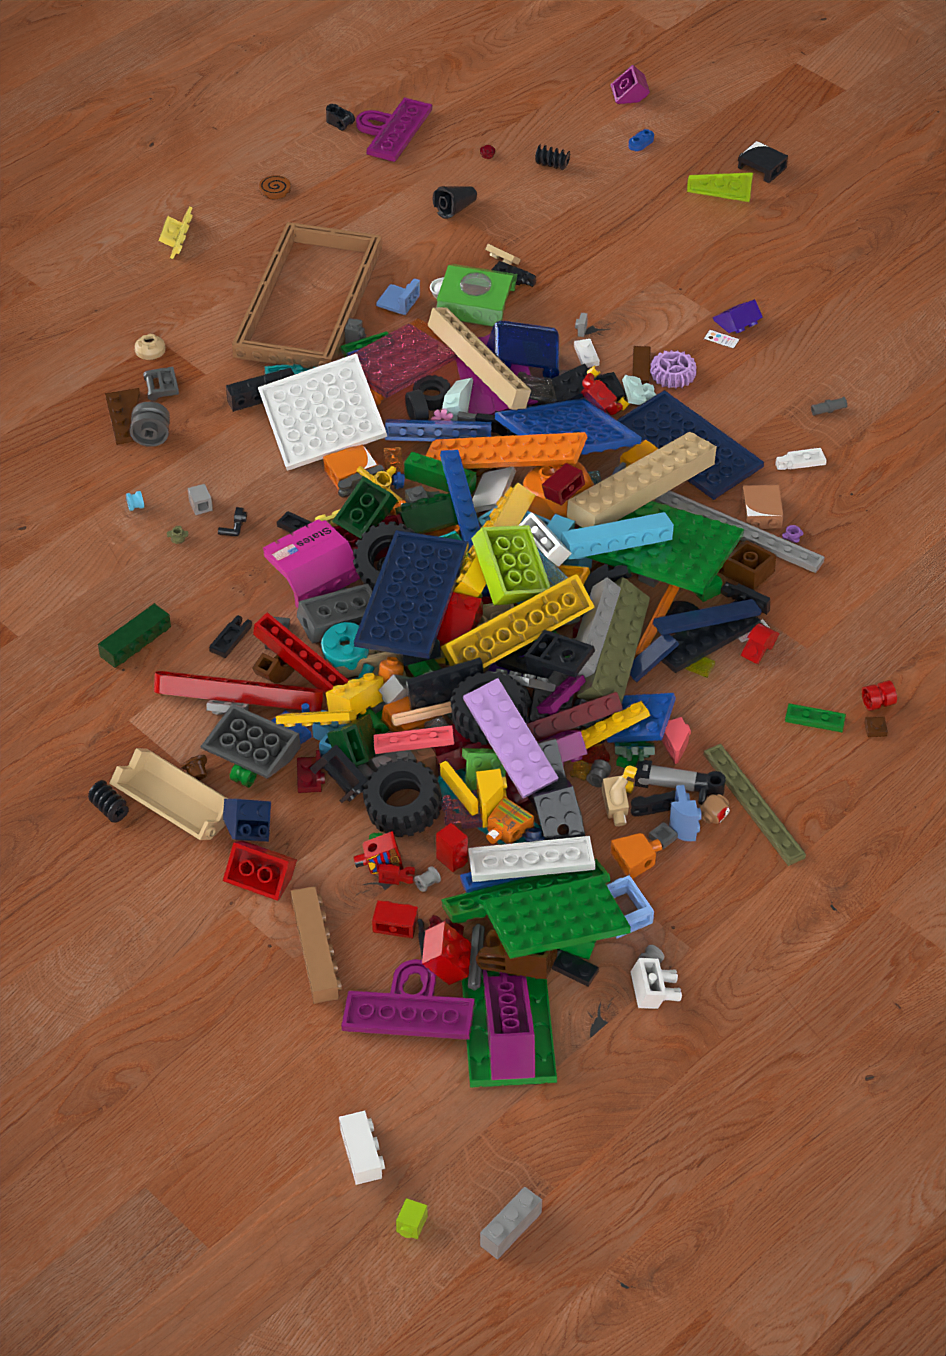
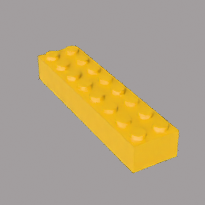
M519 483L513 488L510 486L504 494L505 497L501 496L496 502L497 508L492 510L489 515L491 519L487 520L483 527L519 526L536 495ZM473 545L468 551L469 557L467 556L464 559L463 568L460 570L453 592L478 597L483 591L486 581Z
M575 574L441 646V649L450 666L480 657L483 662V668L538 639L544 630L551 632L595 607L580 578Z

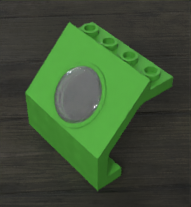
M457 264L448 265L436 300L437 308H448L460 321L501 328L505 303L509 291H515L517 274Z

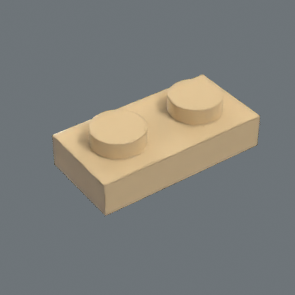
M487 244L485 249L490 252V256L499 259L500 256L504 258L503 262L512 265V263L519 265L521 260L490 244Z

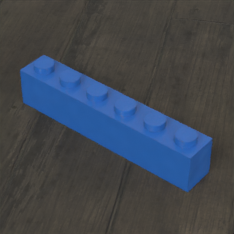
M386 419L385 430L387 437H385V440L434 441L437 439L491 437L492 422Z

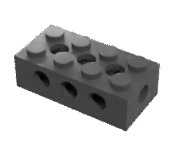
M368 584L299 601L297 618L311 643L322 641L324 633L338 623L351 622L360 626L372 590Z

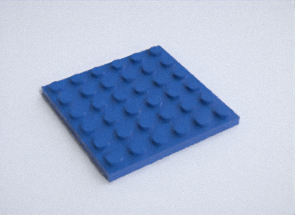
M585 398L526 407V409L495 412V419L516 435L585 432L588 438L582 449V455L641 444V436Z

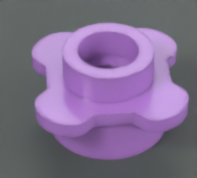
M790 525L786 528V532L783 533L782 537L785 540L788 539L791 542L798 543L800 536H803V531L796 525Z

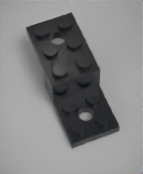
M544 630L536 641L496 661V664L499 667L522 673V675L536 676L535 679L537 677L549 679L554 671L576 677L595 652V648L593 645Z

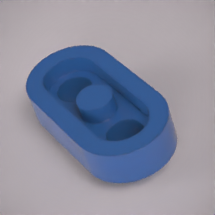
M649 129L640 131L629 139V149L632 151L643 150L653 143L654 133Z

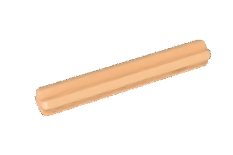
M451 701L393 714L391 718L394 726L452 713Z

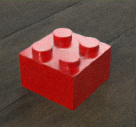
M444 921L425 930L422 964L448 985L454 984L469 977L472 943Z

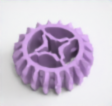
M664 350V353L654 356L650 373L653 380L657 384H662V387L683 388L684 385L688 386L689 383L693 382L697 366L694 358H691L689 354L685 355V352L680 353L678 350L676 352L672 350L667 352Z

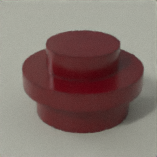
M484 145L480 148V154L484 159H491L494 157L495 148L491 145Z

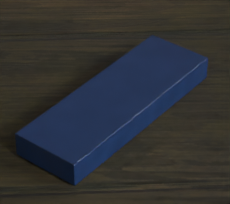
M670 634L661 635L633 660L629 676L637 683L672 652L679 643Z

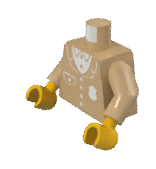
M631 765L625 768L623 775L604 778L601 791L607 817L614 819L615 826L627 824L625 816L628 815L629 804L626 792L632 793L634 782L626 779L627 777L634 779L637 768Z

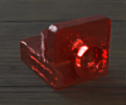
M595 744L587 748L588 754L583 755L582 759L578 760L579 764H593L595 760H604L609 763L610 754L607 752L604 744Z

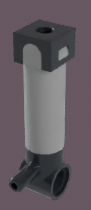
M638 759L635 774L636 787L648 788L649 785L676 789V786L684 785L687 791L700 792L698 798L700 805L707 799V796L709 797L713 794L723 796L725 791L726 777L719 771H712L706 774L652 765L650 760L639 761Z

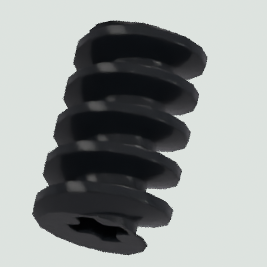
M540 144L536 151L535 160L537 164L542 163L544 166L548 164L549 167L554 166L556 169L564 170L569 164L571 152L568 151L565 155V150L562 149L561 153H559L558 148L553 152V147L547 150V145H544L543 149H541Z
M100 780L91 787L88 793L89 801L111 822H119L128 814L127 802L110 785H107L105 780Z

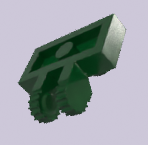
M615 742V754L619 755V757L627 758V761H631L632 755H638L639 761H644V758L655 755L654 743Z

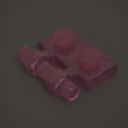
M477 790L471 791L478 799ZM450 795L443 796L442 809L446 815L444 817L446 826L450 823L453 825L461 823L462 829L482 827L479 802L478 814L472 816L458 798L451 800ZM459 808V813L453 814V810Z

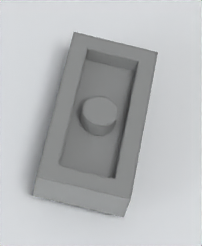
M209 700L206 711H212L213 714L221 715L226 713L232 704L248 711L249 704Z

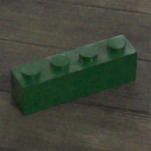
M155 603L98 643L100 657L116 668L132 655L138 653L147 644L153 642L162 633L168 631L171 628L170 614Z

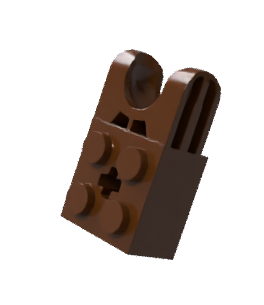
M740 540L719 570V573L754 590L775 572L777 555L748 540L744 542Z
M495 929L488 932L486 936L487 947L480 949L476 956V963L484 970L514 974L516 976L534 977L536 979H547L556 960L557 949L510 959Z

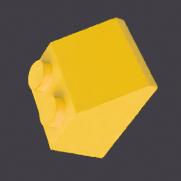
M500 769L476 772L477 799L483 828L488 827V817L504 796L507 798L505 790L507 788L506 777H502Z

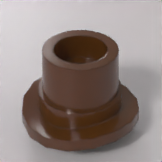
M206 755L191 757L180 765L181 769L186 770L189 775L197 780L204 779L207 776L205 764L207 763Z

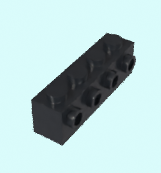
M290 367L226 385L227 402L233 412L262 404L263 401L258 387L295 374Z

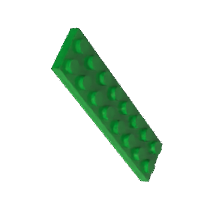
M594 859L595 870L528 876L441 899L443 909L453 923H464L468 919L483 918L487 915L483 907V900L602 876L604 882L608 883L611 882L610 874L597 859Z

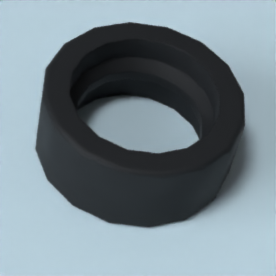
M418 389L407 392L405 394V404L410 420H429L428 406L422 391Z

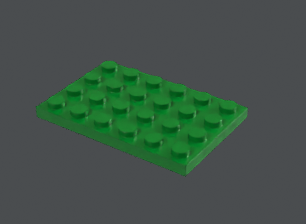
M602 876L483 900V907L510 959L625 935L631 931V926Z

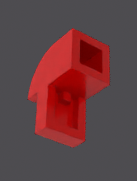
M761 623L757 624L747 637L749 640L740 656L759 665L767 648L772 650L780 633Z

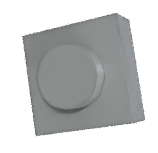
M581 313L580 318L576 319L575 329H578L579 337L585 336L588 313Z

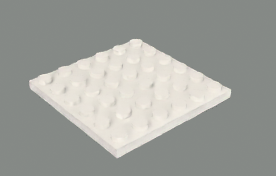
M357 354L258 387L287 471L321 460L324 456L343 449L364 445L387 437L385 427Z

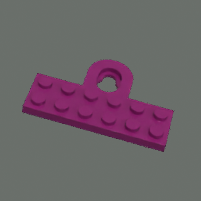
M404 97L393 114L376 110L361 112L356 117L357 129L363 133L376 136L367 148V155L396 162L432 111V104ZM368 120H376L383 122L385 124L382 126H375L371 122H368Z
M409 960L402 963L395 970L390 993L348 991L341 1027L342 1031L469 1040L475 999L434 996L436 975L422 964V960ZM415 973L421 976L420 980L423 983L422 990L412 995L404 992V983L408 981L409 976Z

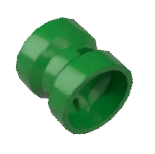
M236 764L230 772V780L234 782L240 781L247 788L253 785L257 777L256 773Z

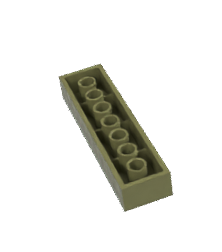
M624 577L614 582L621 587L595 673L585 678L586 682L580 687L581 689L577 694V697L590 701L606 694L617 692L622 705L650 601L649 596Z

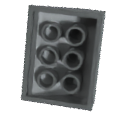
M233 704L201 745V749L267 779L288 764L301 748L299 733Z

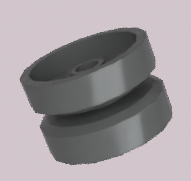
M143 402L135 406L131 413L130 435L133 440L144 446H157L164 443L169 435L170 413L167 408L156 402Z

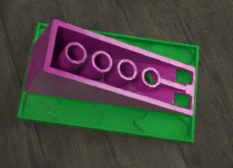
M482 969L480 988H477L475 991L468 988V977L462 979L463 998L475 999L470 1039H466L470 1088L544 1084L546 1082L557 1083L547 979L516 976L514 974Z

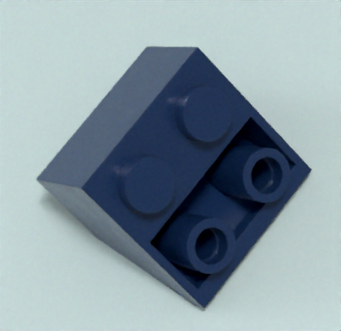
M224 799L223 820L233 840L269 842L271 801Z

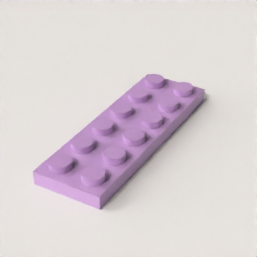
M498 678L463 696V700L523 799L558 781L557 774Z

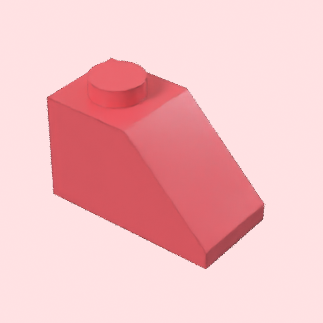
M682 717L668 721L663 739L661 740L674 764L679 763L691 734L689 725L685 724Z

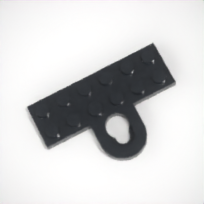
M674 601L665 616L700 609L687 601ZM755 616L676 632L672 637L679 645L661 662L674 673H677L750 632L757 624L761 623V620Z

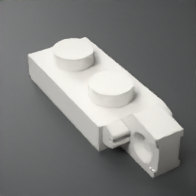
M821 448L788 452L787 455L777 457L775 465L777 470L826 465L827 460Z

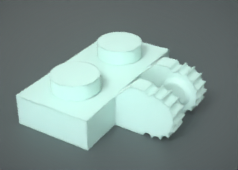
M625 375L622 382L628 403L642 405L656 396L653 385L648 383L642 385L640 378Z

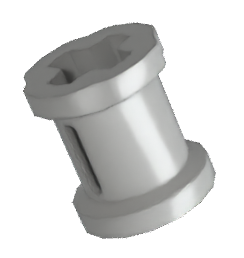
M430 866L422 875L414 877L416 886L422 892L427 891V888L432 884L441 881L440 874L433 866Z

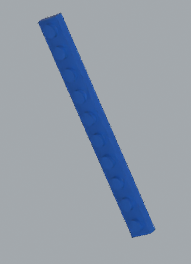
M443 450L440 453L462 539L463 541H468L469 547L467 551H469L473 546L471 538L480 530L479 522L459 450ZM487 584L481 592L483 597L490 596Z

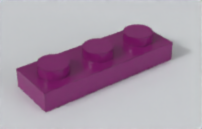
M568 676L554 692L536 707L539 714L548 713L551 715L556 713L563 703L568 702L570 697L581 689L580 687L586 682L584 676Z

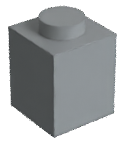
M205 484L188 488L189 502L195 515L213 511L211 496Z

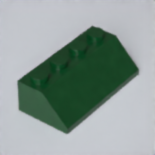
M439 493L434 495L433 498H421L415 503H403L400 507L395 508L396 515L400 514L402 522L406 525L407 529L411 528L417 534H425L458 524L450 493Z

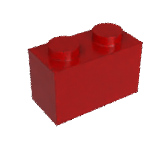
M452 823L448 824L436 833V859L452 872L463 868L468 862V836Z
M377 900L372 918V931L374 933L413 939L417 926L418 907L410 904Z

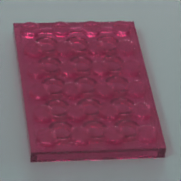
M409 323L351 354H357L369 388L385 398L390 397L457 359V355L451 348Z

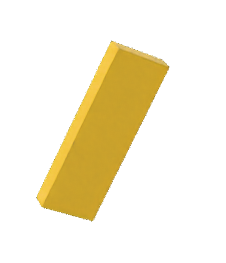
M447 761L440 763V773L443 780L472 816L478 814V799Z

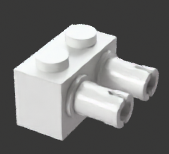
M639 958L631 970L638 1008L658 1009L665 1000L680 1001L682 998L681 989L666 988L664 982H677V971L675 969L662 970L659 959Z

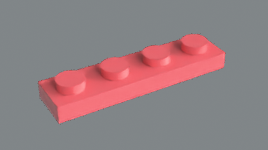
M452 725L374 735L375 754L454 745Z

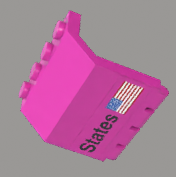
M318 519L308 524V528L304 526L292 532V535L288 534L278 539L277 543L273 542L263 547L264 557L288 580L294 592L295 606L297 608L299 601L333 593L360 579L353 563L355 558L348 541L326 520L321 521Z

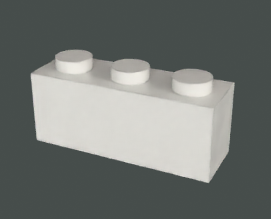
M532 512L519 524V526H530L536 546L558 567L572 554L549 527Z
M365 1111L340 1116V1131L355 1184L382 1179V1169H385L383 1157L377 1154V1150H379L377 1137H373L371 1133L374 1131L372 1119H367Z

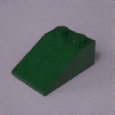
M363 476L333 519V522L362 540L361 535L364 532L368 533L370 527L373 525L376 527L385 519L398 500L392 493Z

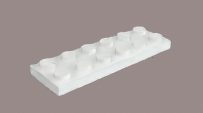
M590 836L468 848L472 882L595 870Z

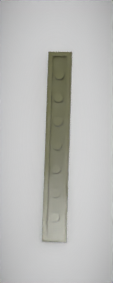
M719 744L704 750L705 758L715 771L725 775L727 787L785 863L789 866L805 859V852L724 747Z

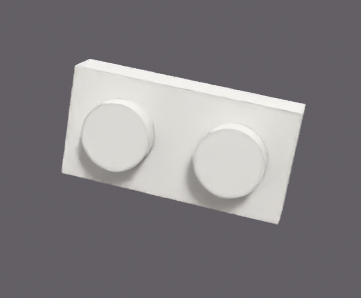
M591 339L574 341V348L581 365L585 363L587 367L599 366L600 360Z

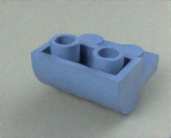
M684 785L676 786L675 802H671L669 827L678 834V839L696 841L697 833L700 832L699 820H701V809L697 808L696 800H690V795L686 793Z

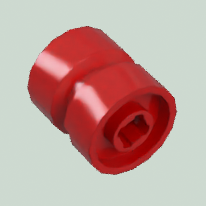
M887 680L878 683L877 686L872 684L863 687L862 699L866 709L872 711L880 709L881 705L883 707L895 705L897 703V693L893 683Z

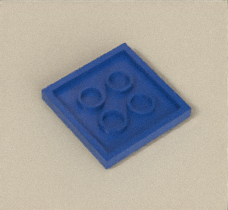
M674 693L624 695L622 702L623 710L634 703L642 701L648 709L650 716L606 739L607 742L662 740L676 700Z

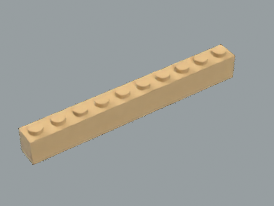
M432 308L428 327L510 409H526L531 389L448 308Z

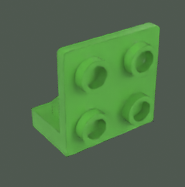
M462 748V757L467 760L465 784L471 792H477V771L500 769L502 777L505 776L506 770L493 749Z

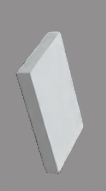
M514 467L483 473L472 499L476 513L497 507L496 502L501 496L505 497L504 494L515 476L516 469Z

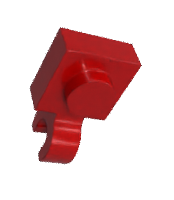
M392 864L379 865V883L399 885L400 882L413 883V876L408 875H415L414 867H405L403 870H400V866Z

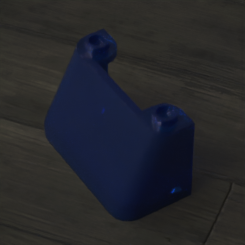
M498 321L494 324L486 346L509 369L512 364L543 368L542 374L546 380L559 376L560 346L558 330L552 327L509 321Z

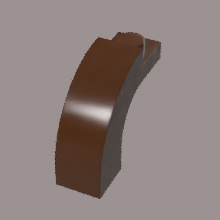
M264 653L260 655L252 667L256 675L276 684L285 681L295 671L278 655L273 658Z

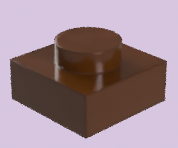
M865 717L864 723L867 737L887 736L888 730L885 717Z

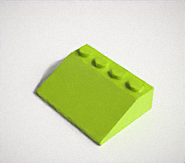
M529 525L482 527L471 538L493 605H509L528 600L550 588Z

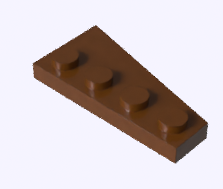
M135 388L105 393L116 445L134 442L130 435L131 413L133 408L139 404L140 389Z

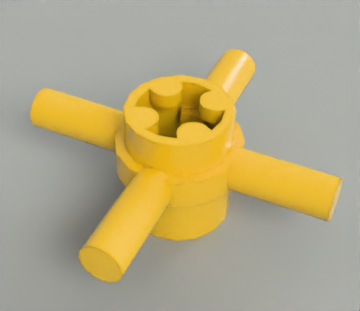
M361 466L356 470L361 476L392 493L398 500L397 503L402 500L400 496L390 489L391 477L396 472L394 466H391L387 472L379 471L374 476Z

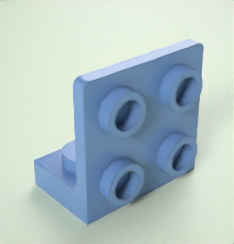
M413 279L406 286V289L390 284L376 302V306L406 315L420 297V280Z

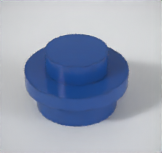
M397 471L396 475L393 474L391 484L394 485V489L403 488L405 475Z

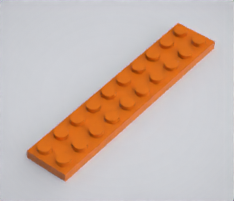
M585 432L437 439L432 441L426 456L441 461V451L459 450L463 468L564 465L565 463L571 465L577 463L588 437Z

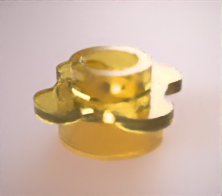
M577 761L573 764V770L569 774L573 778L576 777L585 781L591 766L584 761Z

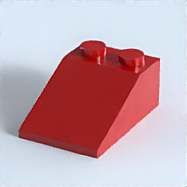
M456 592L452 593L437 635V639L440 641V650H442L441 646L478 626L483 615L481 598Z

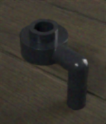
M236 507L234 528L219 527L218 534L239 536L243 522L247 521V512L244 511V508Z

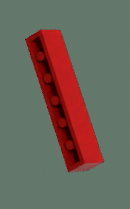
M268 612L254 624L253 635L317 689L323 690L324 695H326L327 691L332 690L334 686L348 683L349 680Z

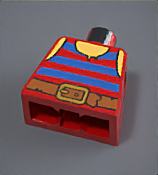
M393 831L365 841L363 843L364 853L353 856L356 868L368 865L370 873L373 875L378 874L380 864H392L400 866V870L404 869Z

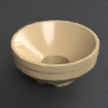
M154 334L143 335L135 343L136 355L145 360L157 359L166 350L163 339Z

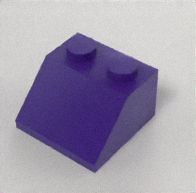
M754 299L738 304L712 318L713 321L728 333L735 331L737 334L744 331V327L747 325L752 327L758 324L757 320L763 318Z

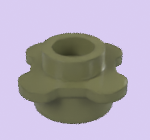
M175 526L166 533L167 537H171V541L175 544L184 542L185 537H188V531H184L181 526Z

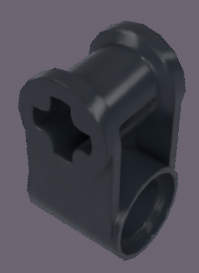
M329 104L326 107V122L343 131L349 124L355 122V117L350 111L336 104Z

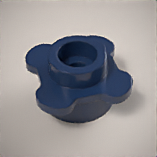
M527 828L525 834H522V837L527 842L545 840L540 828Z

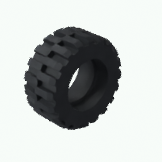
M382 522L376 528L373 525L369 528L370 531L368 533L364 532L361 535L362 540H357L355 544L357 549L353 551L355 558L353 563L356 572L362 582L369 585L372 592L380 573L374 567V560L377 554L382 549L390 546L396 530L415 533L411 528L407 529L406 525L402 523L397 526L396 522H389V525Z
M486 671L484 674L476 673L473 677L465 678L464 682L461 681L457 688L454 689L451 697L453 724L457 732L465 739H470L471 742H481L482 745L489 743L463 700V696L497 678L526 723L527 704L525 690L516 679L513 680V677L507 674L503 675L501 672L492 673L491 671Z
M403 758L397 759L395 762H392V760L386 762L387 765H381L376 768L377 772L371 773L369 776L370 781L367 780L364 786L365 790L363 791L364 803L372 824L376 825L379 831H385V834L393 831L396 837H403V835H408V837L414 836V833H421L425 831V827H430L434 823L433 819L436 820L439 817V811L442 809L443 804L438 779L434 775L433 770L430 767H426L420 761L418 763L414 759L404 761ZM403 789H412L420 792L419 796L412 803L405 806L396 807L386 803L392 794Z

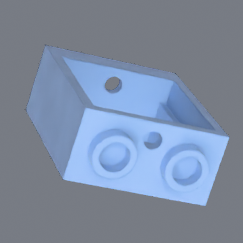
M630 875L618 878L614 882L607 884L614 898L627 893L638 909L625 915L626 920L631 926L630 933L653 923L654 910Z

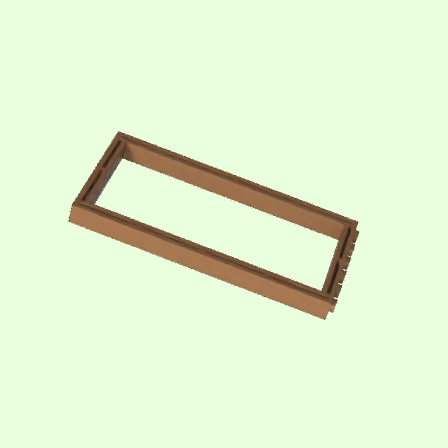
M287 222L232 343L233 358L278 365L286 364L293 366L294 364H300L306 369H313V366L319 367L336 361L340 354L341 346L345 341L347 322L349 318L354 319L382 250V236ZM294 242L365 252L325 352L250 341Z

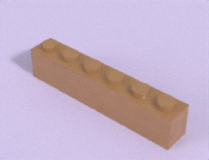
M315 886L291 890L292 906L313 1003L339 999L338 991L342 990L340 977L336 978L335 973H338L336 960L332 961L331 956H334L333 945L328 944L327 941L330 939V932L328 927H324V923L327 921L325 910L321 911L320 906H323L321 894H317Z

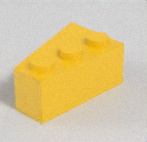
M366 673L362 678L349 680L345 685L334 686L332 690L326 692L328 710H356V715L359 713L365 714L366 708L369 706L373 708L383 701V696L379 692V689L384 685L383 677L377 676L374 673Z

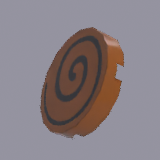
M271 175L260 181L259 191L261 195H265L269 199H280L285 197L287 193H290L291 183L284 176Z

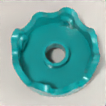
M351 622L338 623L324 633L321 641L323 656L333 667L343 666L349 670H354L362 658L366 659L368 657L369 649L354 647V639L359 625ZM343 641L350 642L348 645L345 646L340 645Z

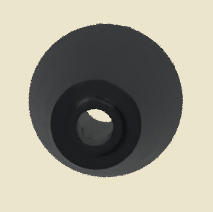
M472 186L438 187L433 192L434 208L437 207L439 211L437 213L442 218H451L476 201L477 191Z

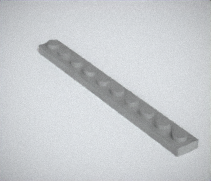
M670 490L655 499L657 503L666 504L670 507L744 529V535L740 539L741 541L748 540L776 554L777 557L814 573L824 563L825 557Z

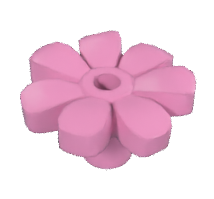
M437 409L434 412L435 416L431 420L452 421L450 419L453 418V414H447V409H442L441 412Z

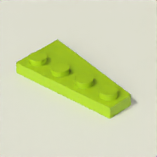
M753 173L689 175L687 192L750 202Z

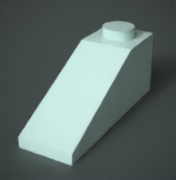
M472 378L456 381L444 397L442 409H447V414H453V418L450 419L452 421H458L457 415L459 411L468 413L473 385Z

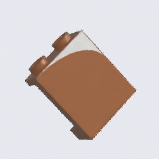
M779 485L743 486L741 499L745 506L746 523L759 529L782 528L783 509Z

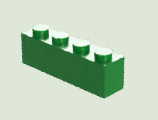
M411 452L404 462L405 478L450 493L442 461ZM464 468L472 495L476 489V472Z

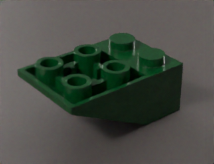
M370 714L327 733L331 747L337 745L356 767L368 762L377 755L374 750V735L377 734Z

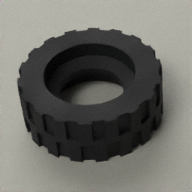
M427 375L414 383L413 391L421 390L426 399L428 410L433 411L443 408L444 397L451 387L448 380L443 377ZM428 390H437L441 392L439 395L436 396H428L424 394V392Z

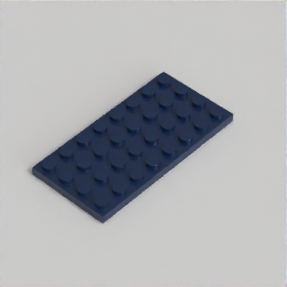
M665 390L617 420L641 436V442L647 440L658 449L688 432L694 433L717 446L715 464L687 480L713 500L764 467V461Z
M396 530L355 636L354 647L429 659L469 547L468 541Z

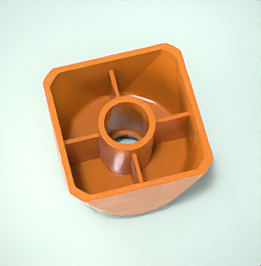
M578 461L576 464L571 465L583 471L585 485L569 499L595 485L586 468ZM563 465L536 466L526 475L523 486L536 495L527 511L549 520L555 514L567 518L568 500L562 506L545 498L542 484ZM575 523V529H578L580 526Z

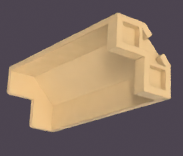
M136 748L128 766L116 767L109 784L199 840H211L226 825L223 820L224 799L228 798L152 751Z

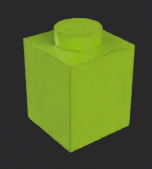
M406 1198L396 1220V1232L405 1238L412 1237L418 1239L428 1217L427 1205Z

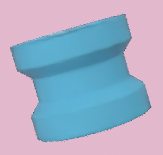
M136 491L135 494H126L130 511H133L135 508H144L141 491Z

